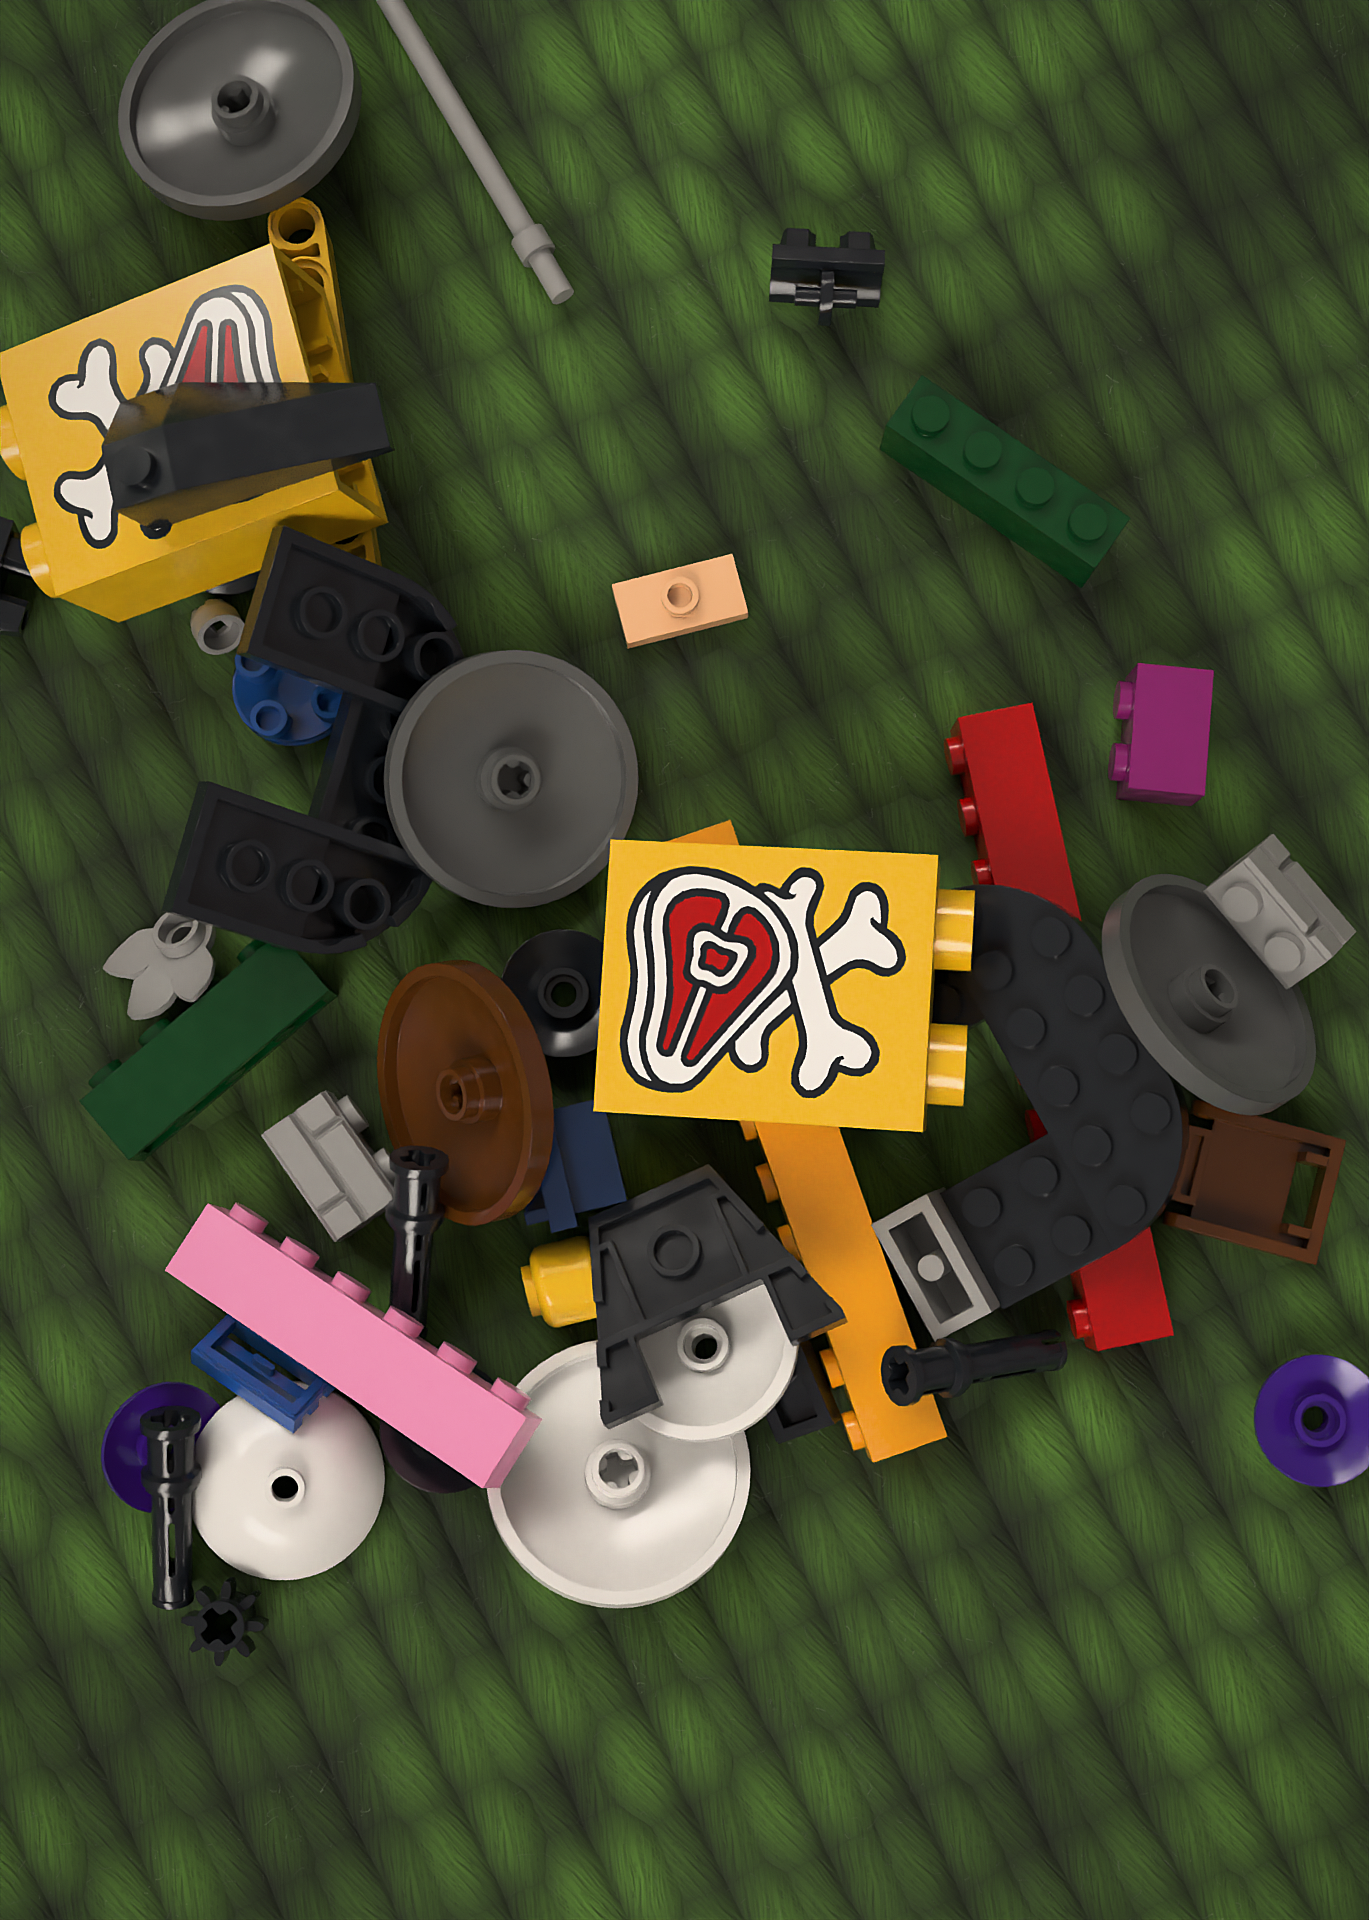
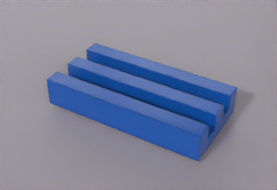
M229 1314L191 1350V1363L293 1434L302 1425V1418L305 1414L311 1415L319 1407V1399L322 1396L327 1398L335 1389L333 1385ZM230 1333L234 1334L309 1385V1387L304 1390L275 1370V1365L259 1354L253 1355L227 1336Z

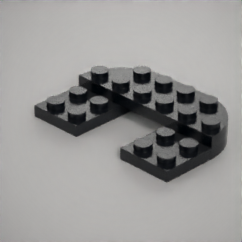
M285 525L272 529L236 654L342 694L309 813L305 815L210 781H199L161 911L271 944L272 947L317 954L342 953L367 946V941L375 938L389 927L400 926L412 914L424 898L433 880L409 857L393 829L385 799L384 766L393 729L410 699L434 675L446 667L465 659L452 628L458 625L450 613L432 594L416 582L394 571Z
M982 884L953 888L955 890H975L971 971L935 969L932 1023L968 1025L969 1031L986 1021L1048 1134L941 1192L940 1195L1001 1307L1005 1309L1122 1247L1145 1231L1161 1215L1178 1187L1177 1183L1183 1169L1186 1150L1189 1149L1190 1132L1189 1116L1181 1085L1152 1057L1128 1024L1110 986L1103 960L1102 945L1095 935L1071 912L1044 897L1017 888Z

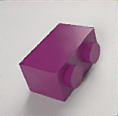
M1137 663L1126 676L1125 681L1117 682L1113 700L1114 719H1122L1121 742L1112 744L1108 763V778L1111 781H1117L1116 799L1192 806L1205 796L1214 670Z

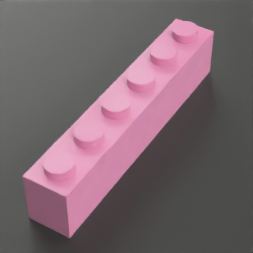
M235 1202L231 1210L209 1203L206 1205L166 1267V1272L481 1488H500L542 1421V1418L526 1408L531 1401V1397L499 1377L491 1385L472 1372L477 1361L450 1343L444 1341L439 1349L419 1336L424 1326L405 1312L390 1306L385 1314L366 1300L371 1293L369 1288L341 1271H338L335 1277L332 1278L314 1265L320 1256L305 1245L286 1236L282 1244L263 1232L269 1222L251 1209Z

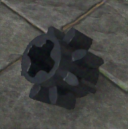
M230 1577L224 1582L221 1593L217 1596L206 1585L200 1588L195 1595L203 1608L200 1611L188 1612L181 1620V1623L187 1626H194L197 1639L191 1644L189 1650L193 1653L204 1647L209 1651L215 1652L214 1661L216 1666H221L227 1660L230 1649L233 1647L247 1658L256 1649L254 1641L247 1634L250 1631H261L269 1624V1619L263 1616H256L254 1603L259 1599L261 1592L256 1590L247 1596L242 1592L236 1591L237 1582L235 1577ZM230 1609L235 1613L238 1620L232 1627L221 1632L216 1628L214 1621Z

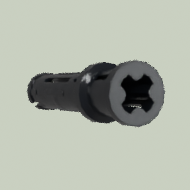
M410 1145L395 1149L389 1155V1167L395 1173L393 1200L389 1201L386 1205L385 1213L389 1226L394 1230L389 1307L393 1306L420 1322L424 1328L419 1336L425 1340L428 1333L426 1325L431 1281L433 1235L445 1220V1209L439 1203L441 1176L445 1175L449 1170V1158L447 1154L436 1148Z
M1046 1329L1032 1334L971 1344H963L953 1338L937 1339L936 1342L933 1341L929 1347L912 1349L908 1345L891 1346L884 1353L881 1362V1379L886 1394L898 1406L914 1405L920 1401L922 1396L939 1394L943 1398H955L964 1394L971 1384L1038 1372L1059 1371L1067 1362V1345L1065 1341L1046 1345V1342L1057 1341L1061 1338L1062 1335L1055 1329Z
M171 1405L154 1408L144 1413L140 1418V1431L147 1437V1464L141 1470V1483L145 1487L146 1492L151 1494L152 1604L157 1608L166 1610L181 1609L194 1601V1589L192 1587V1492L197 1488L202 1478V1468L195 1461V1434L201 1428V1416L198 1411L185 1406ZM169 1444L174 1446V1453L172 1454L168 1452ZM169 1524L175 1525V1558L170 1557Z

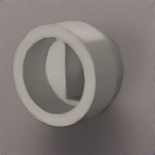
M209 599L205 601L204 605L193 610L190 626L192 634L201 650L208 654L219 655L227 653L239 645L245 624L237 610L230 603L222 599ZM221 620L225 625L217 631L213 623Z

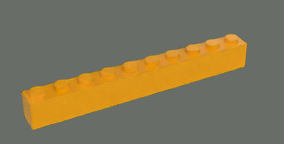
M731 820L666 841L739 845ZM738 1121L745 1141L757 1139L765 1163L755 1166V1171L766 1202L770 1203L779 1200L786 1220V1225L776 1228L780 1243L800 1261L809 1275L837 1302L848 1321L825 1332L830 1348L819 1351V1355L831 1388L843 1385L851 1410L841 1413L853 1451L865 1448L867 1456L874 1463L948 1437L933 1395L922 1396L920 1401L914 1405L898 1406L890 1400L885 1392L881 1379V1362L885 1351L891 1346L908 1345L912 1349L917 1348L878 1237L871 1226L873 1223L839 1127Z

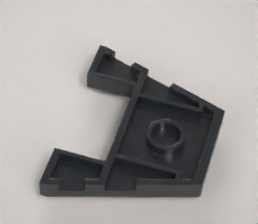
M709 1164L588 1218L593 1301L596 1303L598 1332L596 1355L601 1381L602 1400H599L600 1417L607 1429H612L664 1405L639 1345V1340L760 1285L766 1286L793 1347L848 1322L837 1302L809 1275L800 1262L784 1248L765 1227L763 1222Z

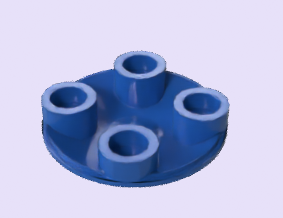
M236 654L232 694L236 709L250 730L269 742L284 746L311 744L331 734L342 694Z

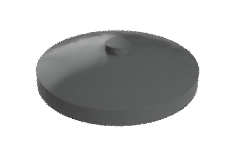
M206 0L186 10L165 25L148 42L133 63L121 92L118 110V128L123 150L132 168L150 192L161 202L183 214L200 219L232 221L260 216L277 210L293 202L318 184L330 172L346 150L354 134L361 108L362 87L357 62L337 25L326 13L306 0Z
M506 650L481 653L462 659L434 675L415 693L400 714L393 729L385 758L384 791L388 814L393 829L409 857L428 877L446 890L465 899L500 908H524L547 904L573 893L591 881L609 862L610 839L624 840L634 815L638 795L639 778L635 746L630 730L615 702L594 679L579 668L556 657L533 651Z
M1157 874L1143 878L1111 904L1106 913L1102 929V953L1107 977L1117 1003L1138 1039L1160 1066L1182 1086L1202 1100L1225 1111L1250 1116L1262 1115L1277 1109L1299 1095L1309 1083L1314 1071L1316 1043L1311 1016L1298 983L1287 990L1203 892L1208 886L1173 874Z

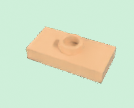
M733 554L612 584V591L628 649L748 618V609Z

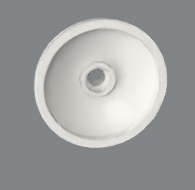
M760 1285L639 1340V1345L664 1405L638 1416L636 1419L655 1432L667 1437L684 1441L706 1442L727 1438L740 1433L756 1424L773 1409L790 1383L797 1362L799 1344L794 1347L791 1345L765 1285ZM705 1338L716 1340L717 1350L711 1358L699 1359L696 1357L695 1348L699 1341Z
M293 1381L304 1390H306L309 1387V1385H307L304 1382ZM332 1392L327 1398L322 1396L319 1399V1407L311 1415L305 1414L302 1418V1425L294 1434L237 1395L213 1415L195 1443V1461L202 1468V1478L197 1488L192 1492V1517L194 1523L207 1545L221 1559L249 1575L270 1580H294L324 1572L348 1557L361 1544L378 1516L385 1484L384 1461L378 1439L360 1411L335 1392ZM280 1476H290L295 1479L298 1484V1490L295 1495L290 1498L278 1497L272 1488L275 1479Z

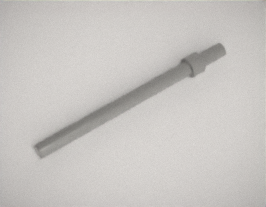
M376 0L514 236L511 245L523 266L532 267L553 304H560L573 295L574 290L553 256L555 245L543 225L533 222L404 0Z

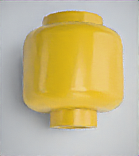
M576 1236L534 1248L529 1258L530 1265L520 1267L532 1317L542 1315L544 1321L551 1327H562L597 1318L596 1303L593 1301L589 1237Z

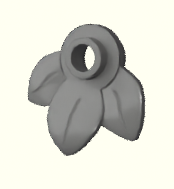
M166 912L159 918L154 928L137 931L114 951L104 964L103 970L115 977L134 980L127 1014L131 1019L141 1020L158 1016L172 1006L177 996L185 1001L194 1002L202 995L212 981L215 971V961L209 951L216 939V928Z

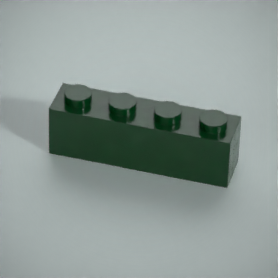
M921 375L885 426L879 450L1081 589L1131 519L1125 513L923 375Z
M253 940L238 954L237 959L241 964L222 980L217 975L213 976L208 988L196 1001L189 1002L192 1006L173 1022L168 1017L163 1018L146 1030L138 1039V1043L142 1048L123 1064L119 1059L108 1063L89 1080L88 1084L92 1090L80 1099L79 1102L128 1160L145 1161L338 997L301 952L272 947L271 944Z

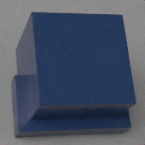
M594 1100L554 1109V1132L550 1160L539 1190L525 1207L526 1212L524 1216L527 1225L549 1221L551 1233L580 1226L578 1213L620 1204L629 1200L609 1113L593 1111Z

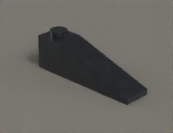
M178 382L120 402L101 445L114 510L151 530L175 524L395 451L381 387L376 383Z

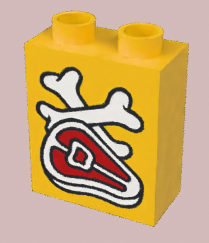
M272 243L0 352V378L7 402L6 405L0 407V455L9 469L18 478L27 481L37 522L25 526L21 532L22 553L34 581L51 598H61L119 623L260 571L274 527L285 525L327 544H333L388 523L371 459L156 530H151L114 510L101 445L120 402L178 382L350 383L324 288Z
M610 839L593 1111L913 1132L926 1131L928 1104L964 1106L968 1025L932 1023L935 969L971 971L975 890L940 889L941 868L938 855Z

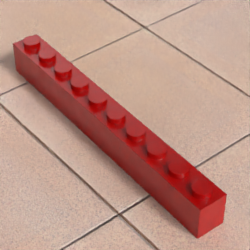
M1033 702L958 717L950 730L951 737L944 738V752L950 774H960L965 798L957 800V810L963 835L965 837L973 835L978 860H973L970 864L973 885H1002L1024 890L1059 904L1081 921ZM1034 1107L1033 1109L1025 1110L1027 1132L1032 1143L1048 1134ZM1150 1226L1127 1244L1070 1274L1075 1299L1067 1301L1069 1323L1075 1339L1084 1338L1086 1348L1102 1351L1174 1336Z

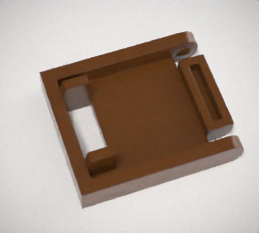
M1193 1100L1190 1114L1198 1118L1210 1119L1211 1123L1209 1130L1189 1125V1149L1186 1150L1183 1169L1177 1183L1178 1187L1171 1201L1189 1205L1190 1208L1188 1216L1178 1212L1165 1211L1162 1224L1297 1262L1316 1265L1346 1140L1256 1115L1232 1113L1213 1106L1208 1102ZM1296 1163L1318 1168L1304 1227L1281 1223Z

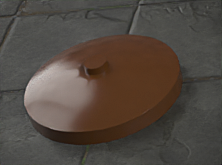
M459 959L417 967L409 972L394 989L383 1014L378 1038V1090L390 1141L394 1150L410 1145L427 1146L441 1150L448 1155L449 1170L445 1175L441 1176L439 1203L444 1206L447 1219L463 1225L477 1226L509 1218L524 1209L536 1195L545 1177L552 1150L554 1132L553 1096L549 1072L540 1041L517 997L498 976L487 968L468 960Z

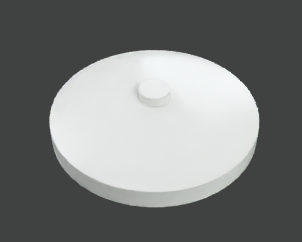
M598 1340L569 1347L554 1354L529 1372L516 1386L531 1397V1401L526 1408L542 1418V1421L500 1488H487V1495L492 1517L501 1539L511 1555L535 1580L549 1590L582 1604L604 1608H632L667 1599L685 1590L705 1575L721 1558L739 1527L747 1504L750 1488V1456L744 1431L719 1440L692 1442L662 1435L645 1426L636 1418L612 1429H607L600 1417L599 1400H602L601 1381L596 1355V1342Z

